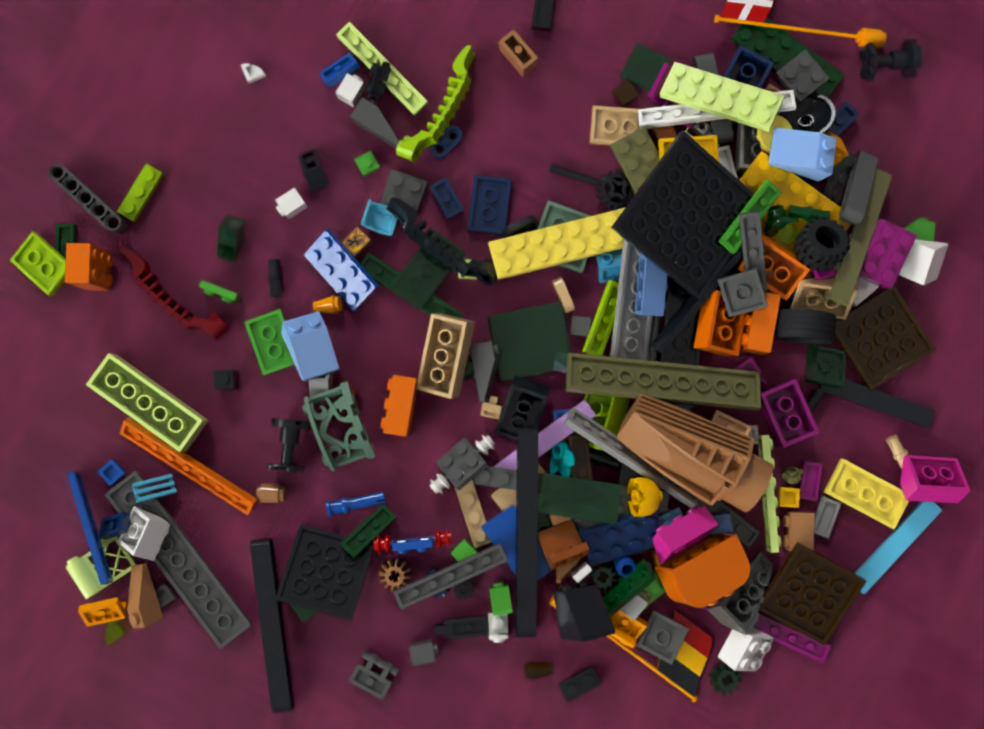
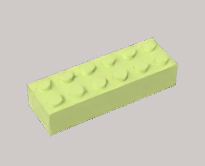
M108 353L86 383L96 393L179 452H187L209 421L117 354Z

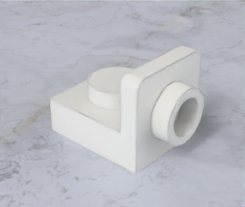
M488 613L489 640H493L495 643L505 642V639H509L507 614L493 616V613Z

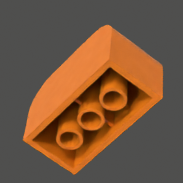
M718 533L708 537L665 564L656 566L655 570L670 599L688 606L703 608L713 606L719 602L718 599L734 594V590L741 587L747 581L750 574V563L737 534Z

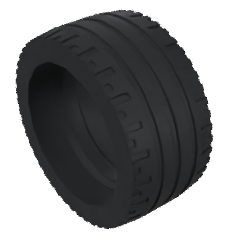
M808 309L778 310L774 331L775 339L799 344H832L835 337L836 315L825 311Z

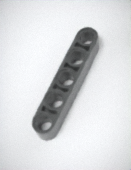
M713 53L692 58L693 68L719 75ZM729 119L706 121L710 125L709 127H712L710 133L717 135L718 144L734 140V133Z
M859 150L856 154L841 204L839 219L855 226L861 223L865 215L878 157Z
M57 163L50 166L48 170L50 178L106 229L115 234H123L127 230V222L72 171ZM63 171V175L58 178L59 172ZM77 183L76 189L72 190L73 184ZM91 195V200L86 203V198ZM105 208L104 214L99 216V211ZM118 220V226L113 228V223Z

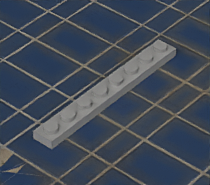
M573 407L569 411L564 423L566 426L635 472L654 481L658 487L690 508L697 506L698 498L645 462L618 440L615 434Z

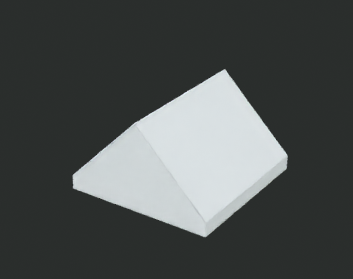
M915 240L899 275L921 285L937 280L948 243Z

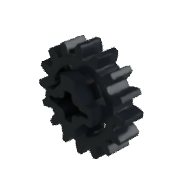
M612 170L608 172V175L603 174L602 179L597 181L599 186L595 188V191L599 192L595 197L601 198L599 205L605 204V210L611 207L612 211L617 210V208L622 209L626 207L635 193L625 174L620 175V170H617L615 174Z

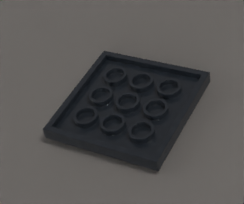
M300 524L275 600L352 621L374 551V544L370 543L354 559L340 544L347 538L346 536Z

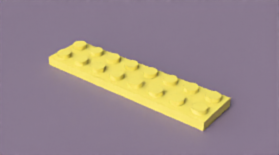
M625 208L488 242L497 279L500 280L623 249L624 238L611 227Z

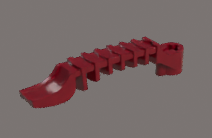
M125 247L120 249L133 266L132 277L138 282V286L143 288L146 294L152 296L153 300L161 305V308L167 310L171 316L176 317L178 322L185 324L187 329L203 328L212 338L218 340L230 328V325L214 311L206 319H201L196 315L192 318L193 313L188 309L181 314L180 312L185 308L182 304L178 303L173 308L172 305L176 302L173 297H169L165 301L164 299L169 294L165 290L157 293L162 287L158 281L154 282L151 286L149 285L158 278L155 272H150L149 263L143 257Z

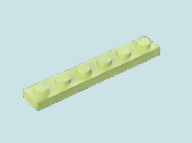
M350 22L336 34L337 38L369 70L372 63H376L377 58H379L380 64H383V62L390 63ZM391 64L388 80L380 79V82L386 84V88L416 116L428 104V101Z
M758 435V456L771 463L774 469L775 462L771 458L773 441L769 435ZM773 473L762 495L766 551L771 553L779 552V547H781V538L777 532L780 521L779 517L776 516L778 500L774 496L776 479L773 477Z

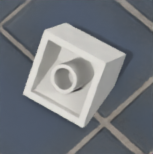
M134 506L130 513L128 532L120 535L118 543L133 556L154 561L156 555L160 552L165 536L169 532L170 524L163 518Z

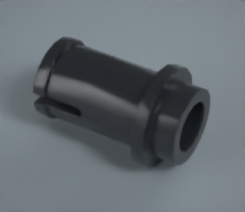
M818 388L811 390V395L806 401L811 413L814 412L820 401L825 399V393Z

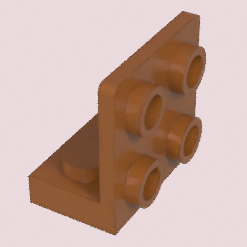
M572 520L537 533L538 541L551 570L588 555L589 547L586 542L582 543Z

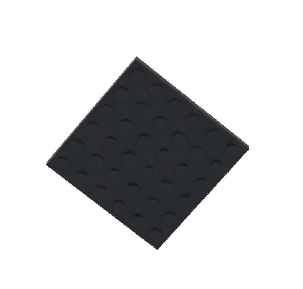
M680 131L611 228L694 298L700 300L732 255L718 241L754 193L685 131Z

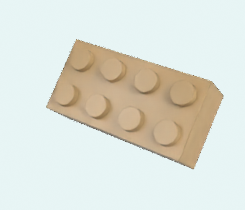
M441 313L431 314L416 390L449 399L460 397L475 325L474 321Z

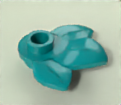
M559 442L552 448L550 474L554 475L560 471L564 481H567L572 472L571 467L575 465V457L565 442Z

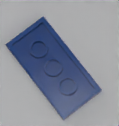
M511 504L481 527L494 545L501 542L509 560L506 563L516 575V508ZM537 539L538 581L552 570Z

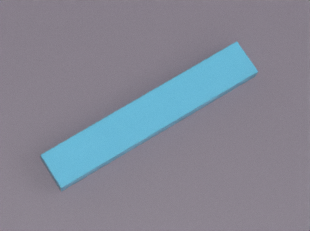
M921 501L855 572L867 581L860 591L862 594L865 595L939 515L942 509L935 502Z

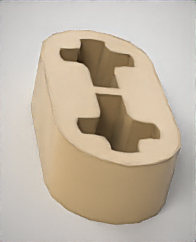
M562 277L552 280L564 312L568 313L575 310Z

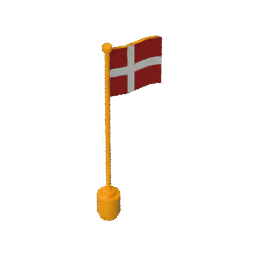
M727 0L721 14L714 17L715 23L723 21L855 38L858 47L863 48L870 42L874 44L876 49L883 48L887 37L886 32H882V30L864 27L855 35L764 23L772 8L773 0Z

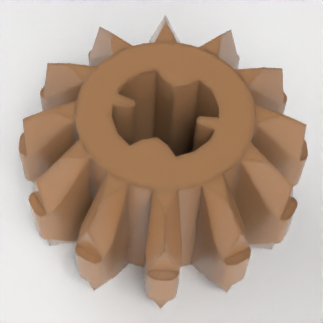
M396 558L395 564L389 559V566L386 564L381 566L385 571H379V575L385 577L381 578L379 582H386L384 589H387L390 585L392 586L391 592H393L396 586L399 589L402 585L406 586L409 584L405 579L409 580L412 578L411 575L406 574L411 571V568H403L406 565L405 561L399 565V558ZM393 571L400 574L397 580H395V577H391Z

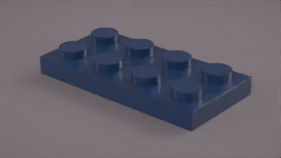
M657 511L646 517H634L632 514L580 529L583 543L586 542L589 547L587 556L590 566L592 567L654 548L653 538L657 533L656 530L661 526Z

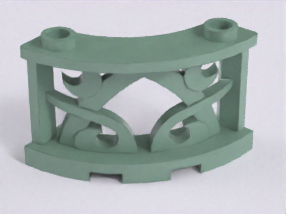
M348 381L340 383L339 387L311 397H303L305 404L302 405L304 414L309 417L316 440L323 454L322 460L325 467L329 466L333 472L336 471L335 468L365 457H368V459L376 457L372 440L368 435L365 425L361 424L358 416L360 412ZM342 395L334 403L331 401V398ZM326 400L330 408L327 410L324 405H320L322 412L317 413L314 404ZM339 408L340 413L343 409L347 410L348 415L345 417L341 416L337 409ZM333 414L338 420L345 423L352 422L353 424L347 430L344 442L326 433ZM317 420H323L320 427ZM355 434L357 439L351 438V443H349V435ZM342 448L346 449L347 453L340 455L342 453ZM338 451L340 456L334 458L332 452Z

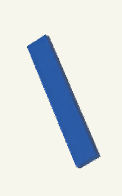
M75 471L68 472L66 474L100 585L112 583V575L81 475Z

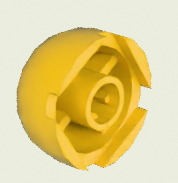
M643 477L630 479L627 495L631 494V501H628V507L632 516L646 517L655 513L663 499L662 492L656 483Z

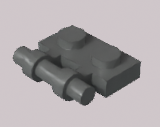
M365 651L361 658L368 661L366 666L358 663L349 682L383 700L392 684V680L386 678L388 673L396 676L399 669L392 666L393 663L381 660L375 653L371 654ZM373 664L383 669L381 674L371 669Z

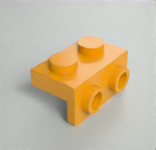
M619 610L610 618L615 628V634L611 636L618 639L623 645L633 649L636 646L637 639L646 629L648 622L640 617H637L634 621L623 611Z

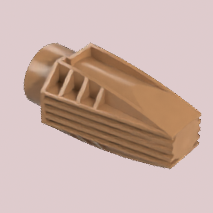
M644 394L639 395L622 419L623 421L616 438L653 468L690 492L706 505L713 506L716 501L723 500L743 512H748L760 500L770 482L773 465L752 453L754 438Z

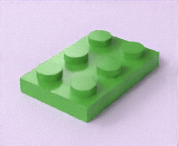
M282 309L244 322L263 376L295 365L281 334L282 322L286 321Z

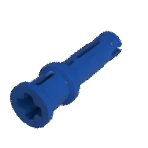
M384 491L349 499L342 497L340 500L331 502L326 500L328 517L330 518L334 514L339 513L348 514L350 510L386 503Z

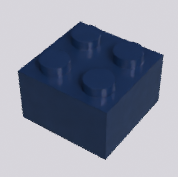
M740 45L723 77L761 88L774 62Z

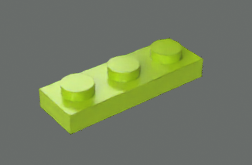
M146 163L117 212L136 222L163 178L164 173Z

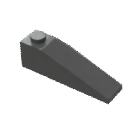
M761 551L749 562L750 574L747 581L741 587L734 590V594L718 599L719 602L707 609L721 624L744 635H748L758 621L760 615L758 611L764 601L765 587L769 584L774 567Z

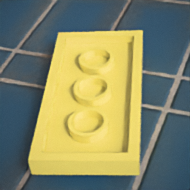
M840 458L823 492L894 530L909 502L906 501L903 490L843 458Z

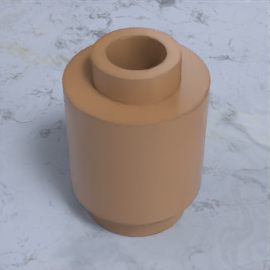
M262 483L260 487H257L256 497L261 503L284 502L286 487L281 486V484Z

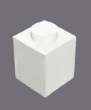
M347 73L335 92L338 99L355 107L365 90L363 80L357 75L351 76Z
M295 187L275 200L278 204L276 209L280 215H285L288 219L308 208Z

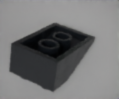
M514 375L494 433L517 441V427H538L551 387Z

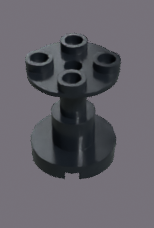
M906 39L900 50H893L889 52V55L877 56L874 44L871 42L867 43L865 48H861L859 52V58L862 60L860 78L865 79L867 82H872L878 67L900 70L905 79L916 78L919 74L916 72V69L920 68L922 63V51L920 45H916L917 39Z
M271 419V426L281 427L279 443H283L281 462L266 463L267 469L304 472L306 466L292 464L294 444L299 443L300 429L310 430V422Z

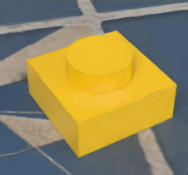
M779 487L778 506L799 508L800 489Z

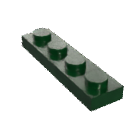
M644 561L602 597L610 618L656 580L649 562Z

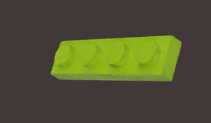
M608 280L582 350V352L589 355H603L614 325L619 283L613 280Z

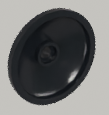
M811 93L799 104L796 102V110L780 112V116L788 120L793 130L825 134L835 122L836 111L830 99L818 93Z

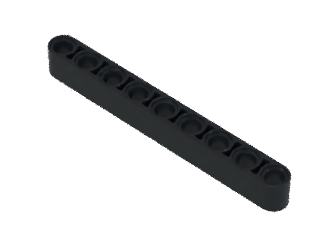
M272 538L251 540L250 550L271 710L273 714L293 711L294 699L281 602L275 600L279 585Z

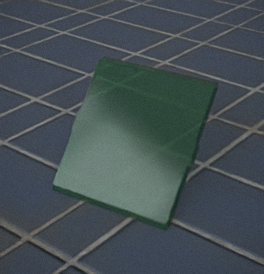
M561 302L535 307H523L515 311L487 316L491 340L496 341L501 349L497 368L499 382L511 380L514 378V375L520 377L542 375V373L567 369V355L571 353Z

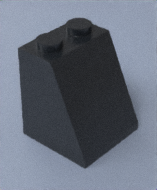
M580 581L579 583L577 582V586L563 585L560 586V590L553 591L560 639L586 642L615 634V628L597 584Z

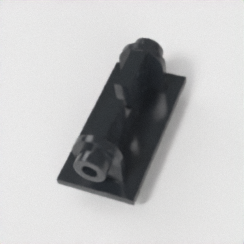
M377 58L376 63H372L370 74H372L371 81H367L364 90L367 93V99L370 98V95L377 101L383 98L386 84L380 83V79L388 80L391 71L390 63L383 62V64H380L379 58Z

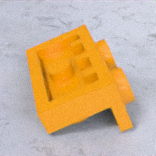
M118 597L80 605L78 613L86 626L89 627L125 619L128 604L120 602Z

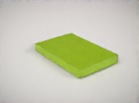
M32 231L10 261L48 296L53 297L65 281L66 258L37 232Z

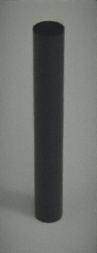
M551 164L549 172L599 186L597 184L598 178Z

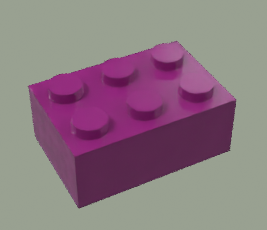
M878 219L858 277L883 289H892L917 235L884 219Z
M796 379L788 380L760 392L761 410L778 448H785L820 433Z

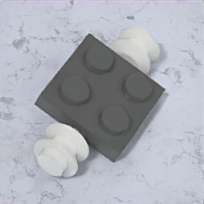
M482 435L483 440L480 442L476 440L475 448L464 437L436 461L437 465L445 473L444 476L436 474L437 479L435 481L430 479L431 484L429 486L436 494L439 492L443 494L442 489L445 487L450 488L448 481H451L457 490H461L489 466L480 456L481 453L489 455L488 450L490 448L495 450L493 447L495 442L489 435L486 437Z

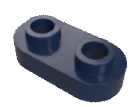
M454 125L446 128L444 135L438 139V144L430 146L432 156L436 159L446 158L461 143L463 138L461 129ZM455 134L457 137L456 139H451L450 135ZM441 147L444 150L443 152L438 153L437 149Z

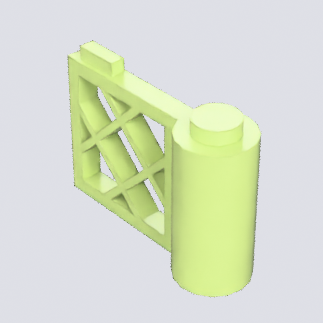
M119 536L101 539L105 556L117 557L114 568L109 567L110 570H113L112 583L129 573L131 567L136 564L130 553L118 543ZM113 541H116L119 546L117 554L107 553L108 546ZM91 552L80 558L78 556L71 558L67 561L68 565L65 567L86 600L112 584L100 585L95 565L89 558L92 556ZM120 558L127 559L131 564L126 570L117 569Z

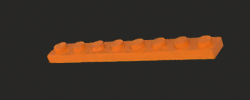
M130 417L123 421L119 434L244 514L249 515L252 512L257 499L251 494L245 492L185 452L177 451Z

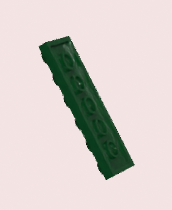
M766 17L764 23L775 24ZM742 24L730 39L738 46L742 45L774 62L771 68L774 73L806 49L830 78L813 93L824 95L827 98L845 76L783 29Z

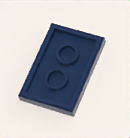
M474 175L467 232L502 236L507 223L512 179Z

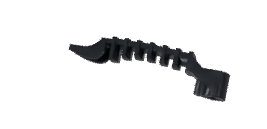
M395 197L390 199L386 210L399 219L403 227V233L409 236L408 239L415 241L418 247L424 248L427 254H432L434 259L442 261L443 265L452 268L453 272L457 271L460 273L462 278L464 276L476 277L489 286L497 281L493 261L488 258L484 261L473 258L469 263L465 262L467 257L465 253L459 258L456 256L458 249L454 248L451 252L447 250L448 243L445 242L443 245H440V237L438 235L432 239L433 230L431 228L425 233L423 232L427 225L425 220L417 226L414 224L418 214L412 206Z

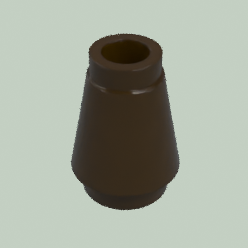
M535 661L525 663L524 674L526 680L530 679L533 681L553 675L552 663Z

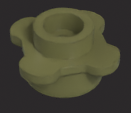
M785 467L782 478L789 484H796L800 482L804 471L796 467Z

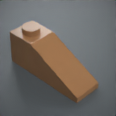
M146 563L135 564L131 567L127 611L129 622L133 629L145 628L164 618Z

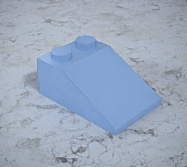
M774 128L768 165L818 182L832 175L837 138L820 132Z
M319 311L282 322V337L302 381L339 370L327 327Z

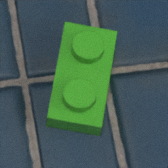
M204 280L200 282L199 287L204 289L203 293L212 297L215 294L222 296L221 300L230 304L233 301L239 303L241 295Z

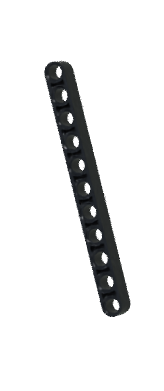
M517 427L516 638L536 637L538 427Z

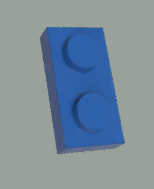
M348 53L318 74L327 87L331 88L344 79L347 73L349 75L354 73L360 66L354 57Z

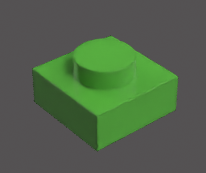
M371 150L354 159L363 177L380 169Z

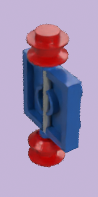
M446 528L445 532H440L437 529L435 536L391 540L388 534L383 539L377 535V539H374V550L378 551L379 555L382 550H386L388 554L391 550L398 551V554L410 553L411 549H417V552L429 551L430 547H433L435 541L439 549L442 544H446L449 548V544L453 543L452 531L448 532V528Z

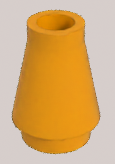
M332 295L313 302L314 312L337 314L343 309L340 296Z

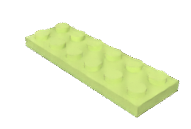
M674 62L660 91V98L766 132L770 131L784 100V95Z

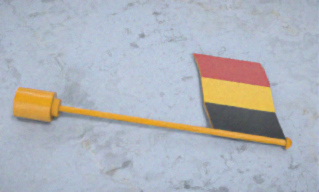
M553 594L549 604L556 608ZM674 610L673 620L689 628V632L673 665L659 658L658 666L655 668L611 635L607 636L691 698V702L697 701L698 698L695 694L699 677L710 654L712 637L676 610Z

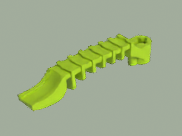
M467 45L453 63V70L457 78L449 77L448 79L450 86L447 87V94L450 97L444 96L443 98L446 106L439 105L438 110L441 115L433 114L435 124L427 123L429 132L421 130L420 133L413 137L406 135L404 139L400 140L396 148L397 156L416 162L424 148L438 144V139L444 135L445 128L449 127L450 120L454 119L456 110H459L461 101H464L465 94L469 91L471 83L468 74L469 67L476 55L473 53L471 45Z

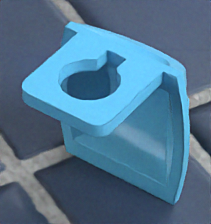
M369 199L361 225L376 233L392 236L397 218L386 210L388 206L371 202L372 199Z

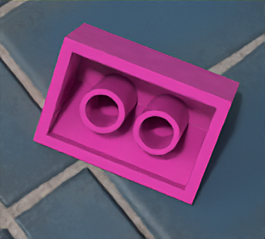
M904 456L900 485L906 501L959 503L971 491L957 458Z
M705 505L700 508L693 507L687 512L688 515L684 517L680 515L671 521L672 524L669 526L664 524L656 530L657 533L653 538V543L660 565L665 564L707 539L718 526V523Z

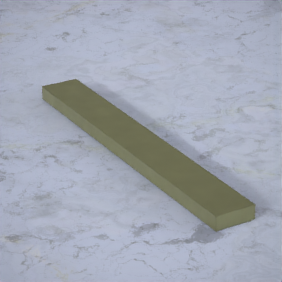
M876 168L865 215L858 226L853 225L849 236L851 247L840 262L828 299L844 306L850 303L892 178L891 174Z

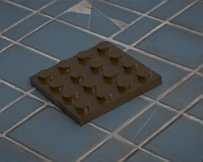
M893 285L892 289H886L849 312L846 320L838 319L835 323V338L870 390H873L936 351L895 285Z
M797 542L764 593V601L760 605L759 610L825 646L867 581L856 573Z

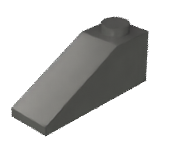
M361 98L350 115L352 122L396 149L399 141L377 107L378 104L371 99Z
M496 341L470 345L480 402L489 401L499 365L501 349Z

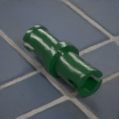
M790 204L787 215L805 219V221L809 222L813 218L817 219V217L829 218L830 211L812 209V206L806 208Z

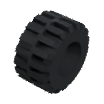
M822 217L813 218L807 222L795 238V254L799 255L798 259L804 262L803 265L806 267L807 265L810 266L812 270L818 269L819 272H823L825 269L830 271L839 264L851 247L849 244L851 240L847 237L849 235L848 232L844 231V227L838 225L835 220L831 221L827 217L825 219Z

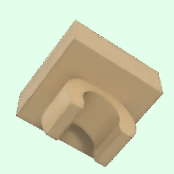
M490 396L489 403L483 402L481 416L499 420L502 406L496 405L498 397Z

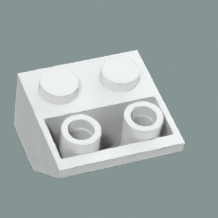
M752 628L748 635L732 629L718 658L734 671H757L762 665L765 654L771 649V643L774 638L755 628Z

